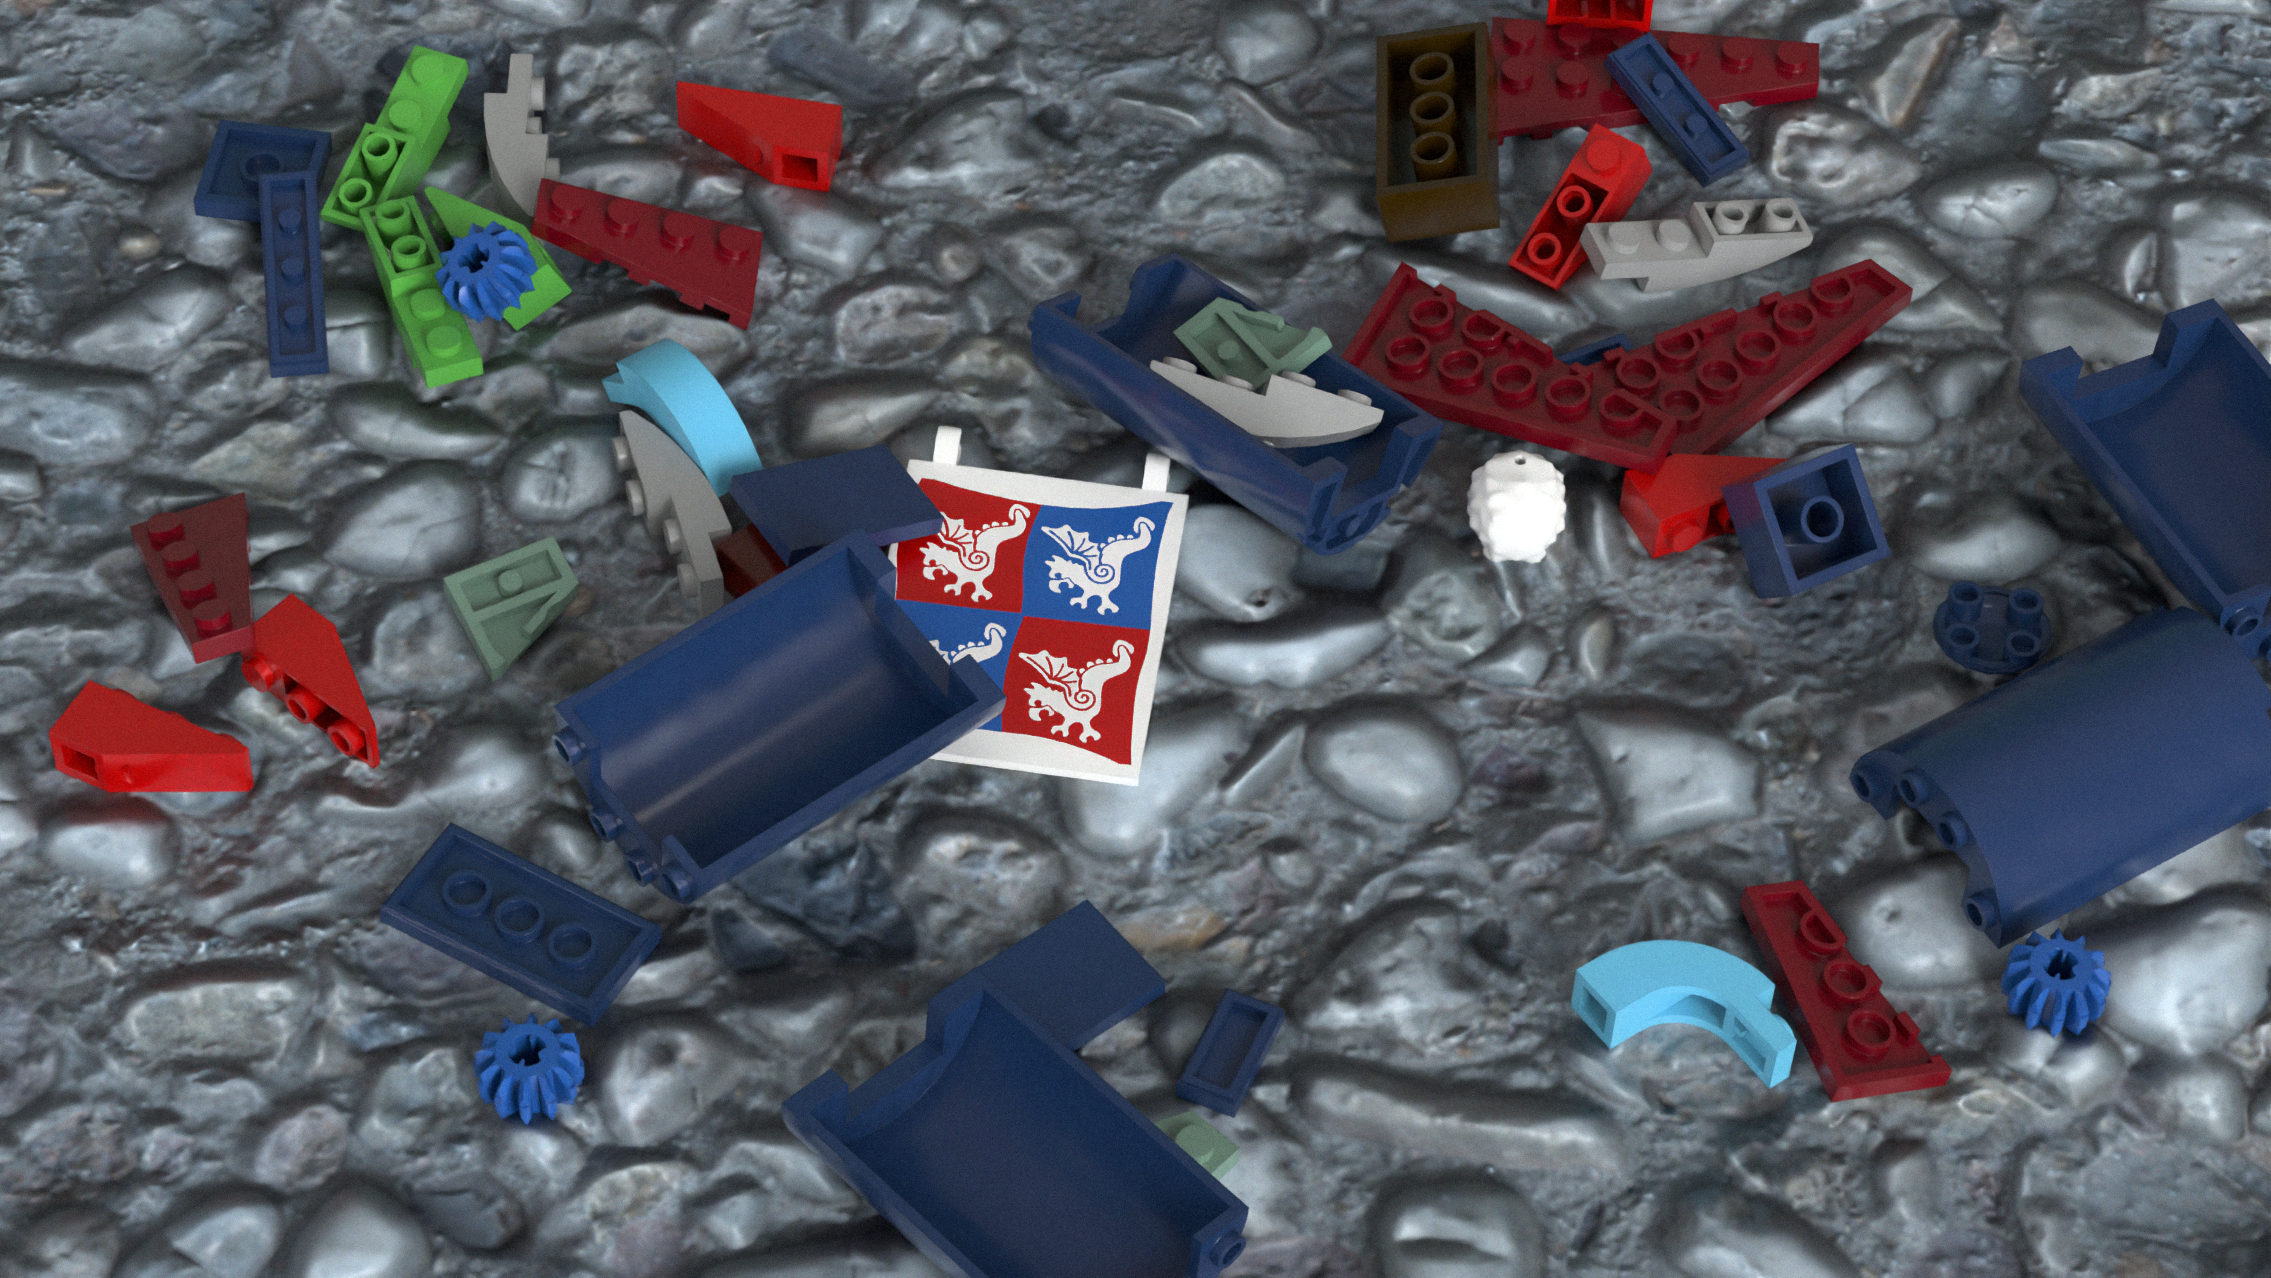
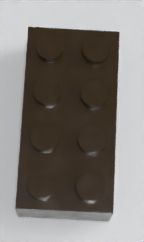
M1486 21L1377 36L1376 197L1389 243L1500 228L1497 65Z

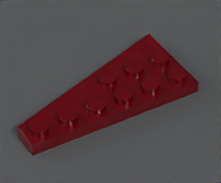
M1493 17L1491 44L1497 65L1499 146L1503 145L1504 137L1530 134L1532 141L1552 138L1553 130L1579 126L1581 129L1590 132L1595 123L1607 129L1650 123L1603 65L1608 54L1648 32L1630 27L1619 30L1587 28L1578 23L1556 26L1546 25V21ZM1663 30L1649 31L1716 113L1719 112L1721 104L1745 101L1749 105L1757 107L1817 97L1819 86V43Z
M1867 259L1811 279L1810 287L1786 296H1782L1779 291L1762 296L1759 299V305L1738 313L1731 307L1655 334L1653 343L1628 352L1622 346L1604 352L1602 354V361L1585 367L1593 371V380L1611 390L1623 388L1677 419V438L1666 457L1676 453L1717 455L1910 305L1913 288L1872 259Z
M1401 262L1341 357L1434 417L1652 475L1657 473L1677 438V419L1623 388L1611 390L1593 380L1592 370L1578 362L1569 366L1553 357L1552 347L1486 309L1474 311L1457 301L1456 292L1441 283L1435 288L1418 279L1416 269L1404 262Z

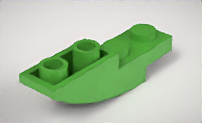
M418 45L414 46L376 124L365 123L320 213L322 220L364 232L358 209L381 204L389 200L408 197L413 194L451 130L447 116L470 72L466 59Z
M414 195L358 209L368 247L396 327L413 368H419L427 389L484 374L481 354L462 313L455 311L445 301L446 296L442 293L443 289L438 285L435 274L443 267L438 255L440 252Z

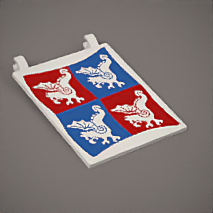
M939 426L933 462L909 459L907 472L944 516L938 534L890 545L888 559L897 568L895 602L949 665L971 654L1007 698L1005 707L1000 715L928 759L1138 786L1189 495L1167 492L1170 480L1169 467L1171 458L1160 453L1147 454L1142 489L959 465L962 453L960 444L961 428Z

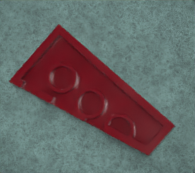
M541 178L530 232L535 237L596 264L601 263L605 259L622 266L628 273L627 278L645 286H649L651 280L682 293L681 302L699 310H702L705 304L730 314L729 323L747 330L753 311L763 232Z
M245 492L176 513H159L152 516L146 522L130 526L134 546L196 664L255 646L254 606L251 595L252 570L249 560V552H251L248 531L249 510Z
M1802 880L1745 887L1738 903L1831 1102L1946 1085L1953 1070L1940 1054L1931 1056L1917 1038L1921 1031L1906 1011L1897 1013L1879 991L1883 984L1881 979L1869 964L1863 966L1845 948L1848 938Z

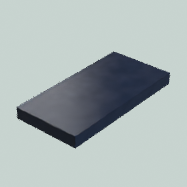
M452 822L379 908L381 922L593 1028L662 939L661 926Z

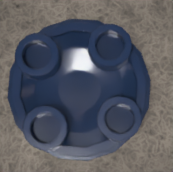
M1967 580L1956 582L1950 586L1947 599L1938 606L1932 622L1935 641L1947 657L1967 669L1986 674H2013L2033 667L2047 654L2053 635L2050 620L2043 612L2044 599L2037 591L2030 588L2010 590L1998 586H1979L1977 583Z

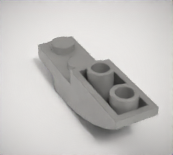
M511 54L507 93H484L487 156L493 190L504 217L525 225L530 231L541 178L560 182V158H550L548 134H542L541 117H534L535 111H544L545 78L535 77L533 54ZM535 237L544 247L545 241Z
M1793 198L1693 202L1686 219L1586 223L1579 240L1599 280L1635 278L1642 292L1650 293L1683 289L1724 280L1761 268L1809 246L1813 240V235Z
M1164 357L1162 363L1152 360L1148 366L1272 448L1318 446L1362 436L1373 432L1381 422L1384 410L1372 407V400L1363 394L1350 390H1338L1337 395L1316 389V381L1312 378L1295 372L1284 371L1281 377L1272 374L1264 384L1260 395L1252 392L1253 385L1236 377L1221 375L1219 380L1216 381L1196 374L1197 367L1181 359Z
M631 410L619 412L620 437L612 438L611 443L618 472L628 471L631 479L625 482L631 513L633 516L642 514L649 537L664 534L670 555L680 553L683 563L677 565L681 591L684 599H695L702 620L725 606L721 569L733 567L732 527L722 503L711 484L695 462L677 443L654 424Z

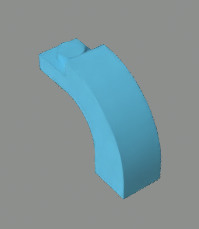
M664 338L616 362L619 372L601 380L611 402L629 404L641 408L654 420L662 432L677 443L707 478L718 498L729 493L732 476L763 469L754 444L732 402L703 363L681 344Z
M1653 940L1629 944L1611 950L1576 969L1570 1007L1609 1049L1653 1025L1686 1023L1702 1027L1723 1039L1769 1089L1788 1078L1797 1040L1794 1038L1788 1023L1781 1016L1770 1012L1775 984L1755 967L1730 953L1694 942Z

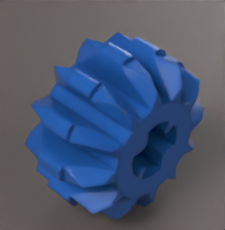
M493 221L485 229L472 222L469 234L464 238L452 235L454 247L451 251L438 254L443 267L435 274L438 285L443 289L442 293L446 296L445 301L455 311L466 314L469 319H474L478 323H481L488 315L501 322L504 311L509 306L521 309L519 297L522 293L535 290L530 277L538 271V267L535 264L534 257L530 254L531 251L528 249V243L519 233H514L511 229L507 230L505 226Z
M2059 927L2051 934L2050 940L2033 931L2030 937L2026 939L2025 945L2015 944L2014 949L2008 955L2007 969L2003 971L2001 993L2008 996L2009 1014L2026 1015L2025 1022L2028 1031L2041 1024L2048 1026L2053 1038L2061 1032L2062 1026L2079 1035L2082 1029L2086 1027L2087 1021L2096 1022L2098 1017L2102 1015L2106 1004L2105 997L2109 994L2111 972L2103 968L2105 964L2103 951H2085L2084 935L2073 942L2065 940Z
M531 1011L524 1024L516 1025L507 1017H504L501 1033L484 1031V1038L481 1041L482 1050L476 1052V1058L473 1060L474 1075L478 1078V1093L483 1099L484 1104L495 1103V1111L498 1112L501 1120L516 1111L520 1112V1118L526 1125H528L533 1117V1113L542 1112L554 1120L558 1112L557 1104L574 1105V1100L577 1096V1086L582 1084V1079L585 1077L584 1061L580 1058V1044L575 1037V1033H563V1026L560 1025L557 1017L543 1025H539L538 1019Z

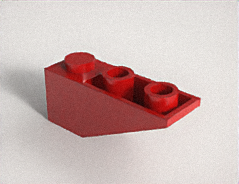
M682 81L677 82V115L680 128L773 184L829 192L843 146L842 105Z
M1595 123L1509 260V267L1557 291L1588 258L1579 240L1586 223L1621 222L1649 179L1653 169L1644 148Z
M1676 453L1665 457L1655 475L1633 469L1625 471L1619 511L1653 559L1674 551L1683 552L1694 547L1697 543L1724 533H1736L1721 490L1722 486L1790 459Z
M291 593L254 623L255 646L241 650L242 673L256 690L263 693L268 691L285 703L290 713L303 724L312 723L327 734L340 752L347 756L355 755L375 769L380 765L376 726L335 624Z
M91 680L88 681L49 730L56 770L107 792H249L254 786L249 749L235 737L226 733L216 734L190 723L177 712H164L138 701L125 690L119 688L110 689Z

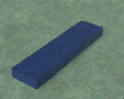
M316 170L258 174L271 378L330 374Z

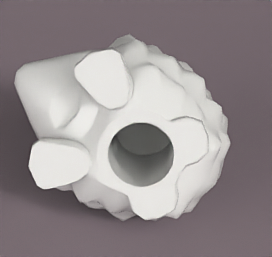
M1522 450L1498 453L1488 460L1484 466L1472 472V484L1467 492L1469 499L1467 504V513L1470 516L1469 526L1481 540V544L1484 546L1483 554L1491 561L1540 562L1546 555L1545 549L1551 543L1556 542V535L1565 529L1564 517L1567 507L1564 502L1566 491L1563 484L1564 475L1554 469L1553 464L1546 461L1543 456Z

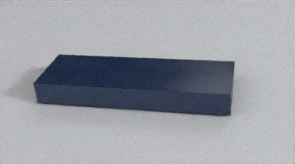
M1650 32L1607 55L1603 64L1604 67L1703 188L1746 164L1751 154Z

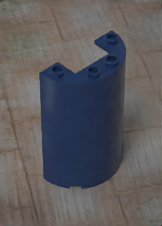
M1175 251L1146 261L1136 269L1130 281L1129 287L1132 292L1125 313L1085 327L1075 320L1082 295L1072 290L1042 301L1034 308L1028 319L1027 328L1032 332L1031 350L1033 360L1042 374L1316 554L1322 556L1335 555L1351 548L1370 534L1391 513L1390 507L1387 506L1389 498L1398 494L1401 484L1410 489L1429 459L1445 425L1444 422L1328 350L1299 372V374L1312 378L1316 381V389L1337 395L1338 390H1350L1369 397L1372 400V407L1384 410L1381 422L1373 432L1341 442L1310 447H1270L1148 367L1152 360L1162 363L1164 357H1173L1195 365L1197 367L1196 374L1210 378L1179 345L1173 332L1218 297L1242 304L1245 309L1252 312L1262 310L1271 313Z
M2214 298L2167 313L2153 354L2080 379L2078 377L2084 361L2071 346L2023 361L2020 369L2019 386L2022 398L2191 607L2221 627L2240 646L2248 658H2266L2267 661L2271 662L2270 363Z
M861 526L554 706L559 731L551 736L553 745L563 762L573 768L583 791L593 807L588 812L595 831L606 843L612 840L616 842L625 854L624 862L629 873L641 887L651 883L669 899L680 904H690L994 719L1003 711L1007 696L971 654L949 665L895 602L897 568Z
M2161 605L1867 752L1854 764L1849 780L1858 797L1866 803H1871L1885 821L1896 815L1900 796L1910 807L1918 809L1933 826L1943 846L1950 851H1955L1970 868L1961 907L1969 923L1976 930L1983 931L1994 945L2000 949L2270 807L2271 719L2267 710L2271 708V694L2254 664L2240 646L2221 627L2193 609L2180 606L2174 610H2165L2164 606Z
M977 967L928 1000L925 1040L848 1094L849 1084L836 1072L829 1069L781 1103L782 1116L787 1128L949 1278H1217L1223 1269L1230 1266L1241 1255L1246 1246V1239L1241 1234L1248 1217L1249 1207Z

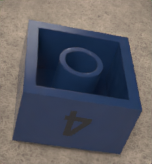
M1853 443L1821 447L1721 487L1759 599L1793 596L1891 556Z

